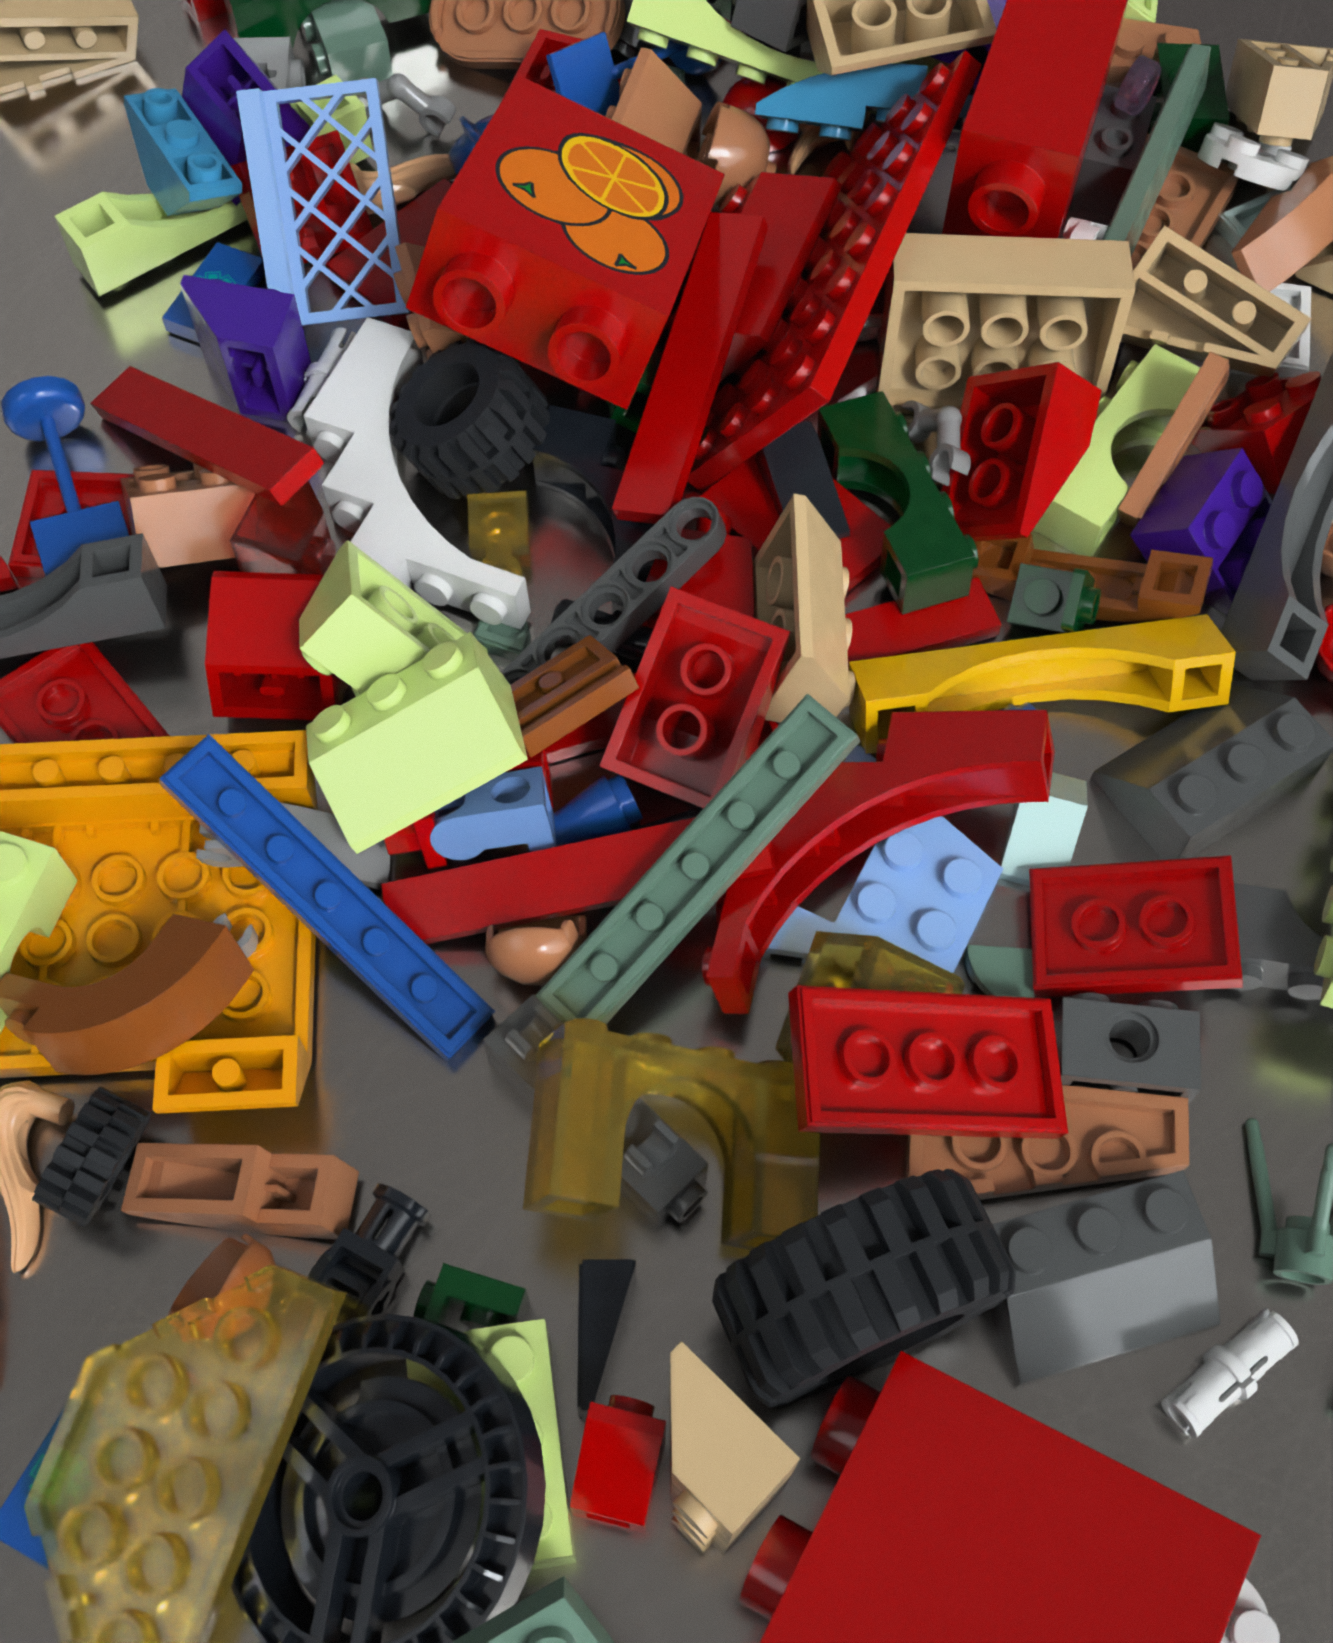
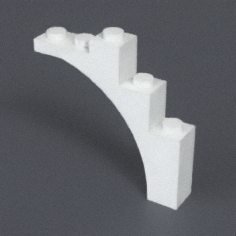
M367 317L303 416L316 452L324 459L335 463L322 484L332 520L342 528L356 533L351 543L429 603L438 606L448 604L471 612L485 623L492 625L502 623L521 630L531 613L525 577L470 559L450 544L428 523L411 500L400 479L398 472V450L392 443L394 438L389 433V424L393 420L390 413L393 404L400 398L398 392L402 385L410 380L412 377L411 373L419 365L422 366L424 361L421 349L417 346L411 331Z

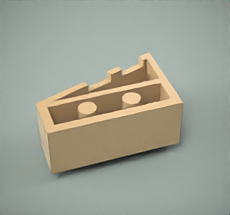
M0 0V95L26 87L29 94L44 89L43 81L72 73L74 79L135 61L139 15L132 1Z
M1164 225L1133 270L1135 293L1121 342L1151 349L1156 344L1177 356L1204 362L1211 351L1229 360L1230 369L1258 376L1272 377L1305 332L1312 318Z

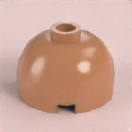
M717 101L701 133L705 138L700 151H695L693 159L725 174L711 212L721 213L719 208L722 202L737 184L745 188L761 172L775 173L776 163L768 161L770 141L765 128L754 116L737 107Z

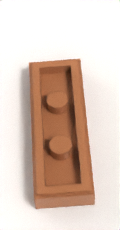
M1211 351L1209 352L1119 506L1120 522L1135 528L1175 470L1228 381L1229 360Z

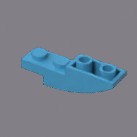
M887 64L832 76L823 73L808 77L784 87L757 102L755 115L758 118L767 119V130L798 133L799 124L820 126V137L851 140L852 131L864 132L867 110L877 111L875 120L885 122L886 116L893 105L904 94L907 93L913 97L918 93L919 87L926 77L928 66ZM968 95L952 131L961 132L962 123L965 122L973 95Z

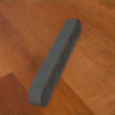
M690 497L674 505L501 672L509 684H513L549 661L552 653L559 646L567 643L576 644L588 635L593 636L612 653L620 647L664 604L670 587L680 589L724 544L727 534L726 528L714 503L704 497ZM702 517L712 521L710 529L701 538L689 540L681 537L683 527L690 520ZM662 559L668 562L666 572L656 581L642 582L638 580L639 570L648 561ZM618 601L623 604L622 614L613 623L600 625L594 622L595 612L604 603Z

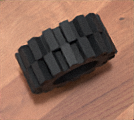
M100 1086L91 1095L88 1103L84 1104L76 1121L72 1122L62 1143L58 1145L53 1153V1159L46 1166L41 1176L42 1179L35 1188L32 1201L82 1227L87 1226L93 1215L99 1210L103 1200L110 1193L113 1184L122 1173L127 1160L133 1154L152 1113Z

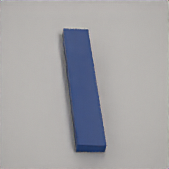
M209 734L159 778L160 785L446 1062L495 1013L492 1007Z

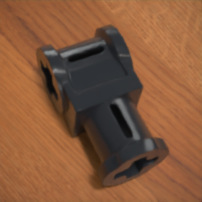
M378 1183L372 1193L376 1201L356 1233L354 1234L343 1228L333 1246L326 1250L312 1267L300 1291L299 1304L308 1310L318 1306L342 1321L355 1317L384 1314L393 1296L395 1285L404 1272L398 1257L417 1225L426 1226L431 1217L430 1212L401 1191ZM338 1288H341V1289L345 1290L346 1292L352 1294L353 1296H355V1297H357V1298H353V1297L349 1296L348 1294L342 1292V1291L339 1290Z

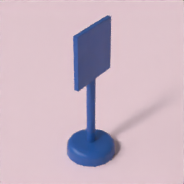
M600 32L546 55L557 94L606 117L609 106H617L619 102L620 86L618 79L622 78L626 68H633L637 56L614 66L606 33ZM670 40L666 50L659 47L652 49L661 60L669 57L677 68L685 70V73L688 75H703L716 69L723 60L718 58L716 67L697 62L686 57L689 47Z
M43 376L19 382L8 390L1 400L3 420L12 433L25 440L46 441L67 511L64 514L30 521L45 576H47L64 564L82 544L129 536L119 501L81 509L60 439L75 430L85 415V402L77 385L65 378Z

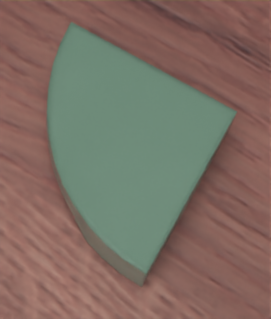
M479 620L473 632L478 642L487 648L488 653L511 661L531 644V634L527 622L519 630L502 623L492 625Z
M967 945L964 952L966 970L972 982L976 983L986 995L1034 998L1032 949Z

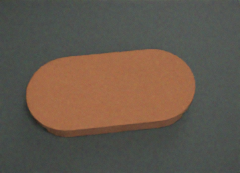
M432 0L429 10L430 29L442 51L455 63L472 69H519L539 29L580 39H586L600 32H605L611 51L622 33L625 22L624 0Z

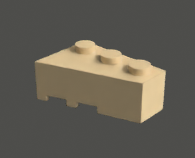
M1238 39L1226 88L1228 108L1236 115L1237 121L1247 125V131L1260 135L1258 141L1261 143L1287 147L1291 146L1293 138L1311 140L1323 115L1333 78V48Z

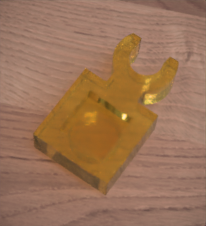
M526 490L467 494L469 550L472 558L486 557L482 560V563L524 577L521 565L514 555L531 554L529 505Z

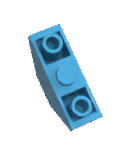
M153 88L145 93L124 96V106L146 184L167 216L219 208L242 194V182L176 88Z

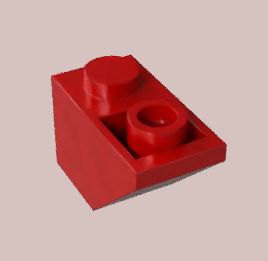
M610 1395L608 1406L590 1402L570 1501L572 1515L645 1534L666 1443V1420L653 1417L655 1407L652 1404L621 1395Z

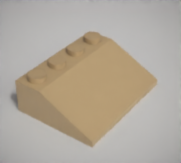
M906 233L886 276L876 392H884L894 412L900 411L905 414H914L902 408V405L910 400L917 401L931 409L950 405L960 410L968 377L1060 362L1101 389V400L1107 391L1135 293L1129 241Z

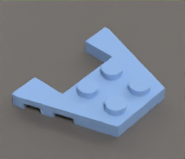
M857 745L844 762H876V758L870 753L866 754L864 748ZM943 816L933 818L904 829L874 845L835 922H831L797 906L778 930L763 957L770 958V954L802 958V963L826 967L828 962L866 967V973L949 985L999 881L1003 868Z

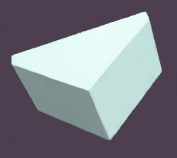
M1052 772L1049 802L1015 803L1000 864L1003 871L999 879L1030 887L1029 869L1070 865L1088 807L1086 781Z

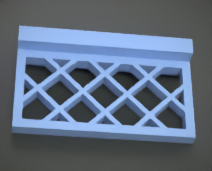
M371 78L262 91L259 88L236 91L267 288L295 295L302 327L366 319L367 317L375 318L411 313V310L406 309L393 273L402 270L395 250V246L401 244L378 80ZM367 94L370 117L355 137L333 119L331 115L344 97ZM331 98L324 110L312 102V100ZM304 102L319 114V117L300 143L283 130L279 104ZM326 122L330 123L352 141L333 169L307 150ZM371 131L375 152L363 143ZM285 140L296 148L289 159H287ZM359 148L376 161L378 170L377 179L365 195L339 176ZM303 155L328 174L309 202L292 189L290 179L291 171ZM335 181L360 200L342 227H339L316 208ZM379 190L381 191L383 210L372 202ZM294 199L305 207L298 218H296ZM367 207L384 219L387 235L374 253L370 252L348 234ZM312 213L337 233L318 260L301 247L299 231ZM344 239L369 259L351 285L347 284L325 266ZM388 247L391 268L380 260ZM303 257L314 265L307 276H305ZM375 265L393 278L397 303L374 305L357 292V289ZM323 272L346 292L332 310L311 313L308 288L318 274ZM352 296L364 305L363 307L344 309Z

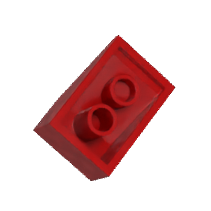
M1060 362L968 377L960 409L962 415L960 442L961 450L966 451L970 455L971 466L968 475L950 468L949 486L943 484L942 492H946L952 502L955 521L963 535L969 534L974 542L1028 538L1090 446L1102 392L1101 389Z
M670 587L634 677L639 688L626 697L599 767L704 809L756 751L791 632L677 588Z

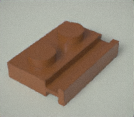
M588 635L511 684L526 753L530 757L535 756L639 688L631 669L627 665L622 666L618 658L593 636Z

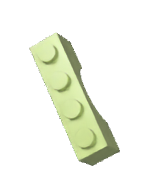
M1156 344L1141 363L1132 360L1117 383L1116 391L1118 392L1113 399L1104 396L1099 401L1089 448L1033 530L1076 555L1092 557L1119 520L1118 508L1130 489L1118 474L1112 457L1130 447L1156 445L1200 367Z

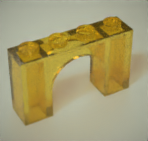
M588 1018L571 1019L539 1042L523 1210L591 1222L619 1207L624 1136L629 1113L639 1096L664 1095L678 1099L696 1110L710 1125L718 1139L724 1161L721 1245L753 1250L762 1243L782 1235L783 1231L818 1216L820 1132H798L792 1063L781 1060H765L754 1063L735 1059V1053L732 1050L722 1047L708 1046L694 1050L672 1045L670 1037L658 1033L624 1035L608 1031V1026L605 1023Z

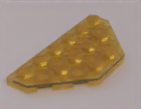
M270 1264L244 1277V1283L212 1299L203 1298L153 1323L152 1329L121 1345L112 1344L86 1358L24 1504L31 1535L41 1536L52 1579L45 1581L44 1584L60 1643H209L346 1297V1292L288 1268Z

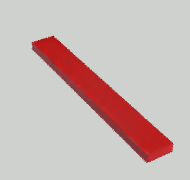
M978 577L971 579L969 596L903 615L895 600L845 614V618H849L852 622V638L847 650L848 670L849 662L956 648L999 635L1002 624ZM626 697L545 748L549 764L606 748Z

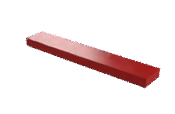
M710 212L612 506V510L618 520L656 524L674 505L682 500L767 234L768 226L764 215Z
M129 366L90 403L101 418L280 506L284 505L324 464L314 447L132 366Z
M696 817L382 883L383 903L425 944L484 933L489 925H493L494 930L615 906ZM771 841L735 881L776 872Z

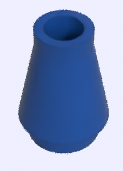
M618 774L608 780L605 775H602L554 812L557 846L631 831L629 825L643 819L622 775Z

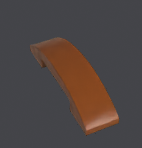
M1030 534L1028 538L975 542L979 563L978 567L973 569L972 579L978 577L987 593L1012 602L1021 563L1073 572L1075 568L1088 570L1095 579L1094 587L1101 589V599L1096 620L1120 622L1159 621L1200 614L1213 567V558L1151 550L1148 563L1143 564L1034 549L1033 534Z

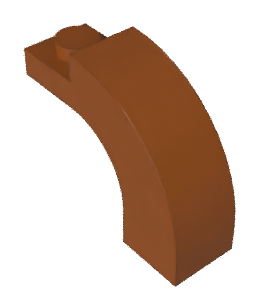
M172 914L150 945L136 960L118 973L99 982L79 987H62L6 972L0 980V1008L8 1016L5 1020L6 1027L19 1039L36 1046L56 1072L71 1075L106 1074L136 1067L154 1060L188 1041L211 1023L229 1005L252 974L254 968L226 925Z

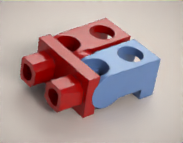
M546 749L533 757L527 754L528 760L385 838L384 842L388 854L391 856L422 850L427 868L430 869L447 866V858L467 860L476 857L486 849L528 844L529 851L533 852L556 847L552 774Z

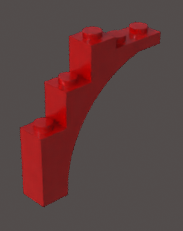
M1047 710L892 712L888 737L880 738L877 744L876 762H841L771 840L776 872L737 880L717 900L716 921L718 929L714 945L708 946L705 949L702 961V974L705 985L711 986L723 1013L749 1014L761 959L778 930L797 906L822 881L855 856L904 829L936 817L997 804L1049 802L1055 749Z

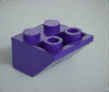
M224 29L186 66L182 98L228 164L232 166L247 160L236 91L257 88L262 91L278 90V88ZM291 103L279 104L283 130L296 141L301 142L311 128L310 125ZM285 140V146H291V144ZM239 195L231 200L236 206L241 202Z
M183 275L180 285L205 361L238 411L243 414L288 422V412L293 408L305 386L304 374L311 364L295 295L275 289H262L228 283L219 279H205Z
M1243 448L1183 456L1130 536L1147 563L1151 550L1212 557L1213 567L1203 603L1227 615L1273 500Z

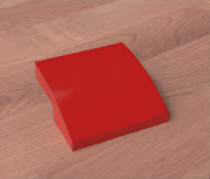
M338 130L317 136L307 149L331 169L334 168L345 152ZM292 145L286 147L287 159L296 149ZM303 155L290 173L292 189L309 202L328 174ZM246 160L232 165L231 168L242 182V194L239 195V198L262 255ZM348 163L339 176L359 191L350 163ZM335 181L316 208L339 227H342L360 200ZM294 199L296 218H298L305 207ZM366 209L348 233L357 241L373 230ZM312 213L299 231L301 247L318 259L337 233ZM344 239L334 254L344 251L351 244ZM303 257V263H308L309 261Z

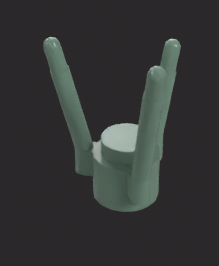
M1255 1118L1247 1119L1245 1122L1248 1139L1247 1145L1262 1230L1259 1255L1274 1258L1273 1274L1280 1278L1312 1285L1332 1284L1333 1215L1330 1223L1329 1217L1333 1201V1143L1328 1144L1325 1148L1312 1217L1288 1216L1286 1217L1285 1228L1277 1229L1259 1122Z

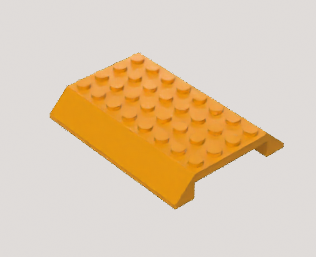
M306 730L209 734L279 802L318 810L315 775L308 763ZM207 735L0 744V831L54 847L78 880L50 937L29 932L15 952L10 974L62 987L89 985L118 973L136 960L150 945L172 914L214 922L218 916L226 913L232 925L230 932L236 941L243 936L246 928L252 924L258 935V944L256 950L247 959L254 968V971L229 1005L203 1030L185 1043L154 1060L118 1072L155 1070L153 1111L156 1114L298 1106L312 1063L316 935L245 867H214L204 864L196 858L197 849L206 850L204 849L205 840L211 839L199 833L200 823L160 785L159 778ZM5 1025L0 1034V1078L71 1075L56 1072L36 1046L19 1039Z

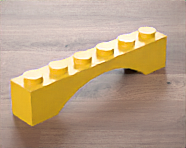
M1208 614L851 661L849 662V671L854 672L856 685L853 700L849 705V714L866 754L877 752V744L880 738L888 737L892 712L994 711L1005 708L1009 704L1017 706L1025 702L1056 700H1102L1139 705L1164 712L1227 705L1229 703L1236 652Z

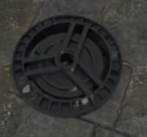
M387 1313L355 1317L322 1330L296 1347L271 1372L250 1402L235 1434L224 1471L220 1504L221 1548L229 1584L245 1621L261 1643H381L384 1623L404 1620L426 1610L440 1600L453 1587L462 1574V1578L447 1600L424 1623L400 1638L385 1643H451L516 1604L536 1557L544 1521L546 1481L541 1442L531 1410L513 1377L488 1349L467 1334L435 1321ZM409 1359L422 1364L444 1380L460 1399L466 1411L462 1412L451 1399L434 1387L403 1377L386 1376L360 1381V1396L356 1404L341 1412L337 1411L325 1397L339 1383L361 1369L383 1361ZM308 1419H310V1421L307 1423V1425L301 1433L304 1424L307 1422ZM381 1483L383 1496L382 1503L377 1511L375 1498L376 1491ZM287 1554L302 1585L316 1600L315 1610L300 1591L289 1566ZM344 1618L354 1621L351 1636L341 1632Z

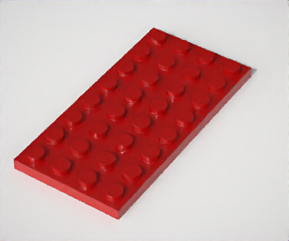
M966 50L947 67L943 63L937 64L921 83L918 93L913 97L907 93L904 94L893 105L881 126L875 123L869 125L858 138L853 151L849 154L845 151L839 152L826 168L823 177L835 178L842 184L841 190L769 343L733 372L734 375L730 383L726 384L713 400L710 412L714 416L710 424L704 428L687 481L700 492L830 401L982 66Z

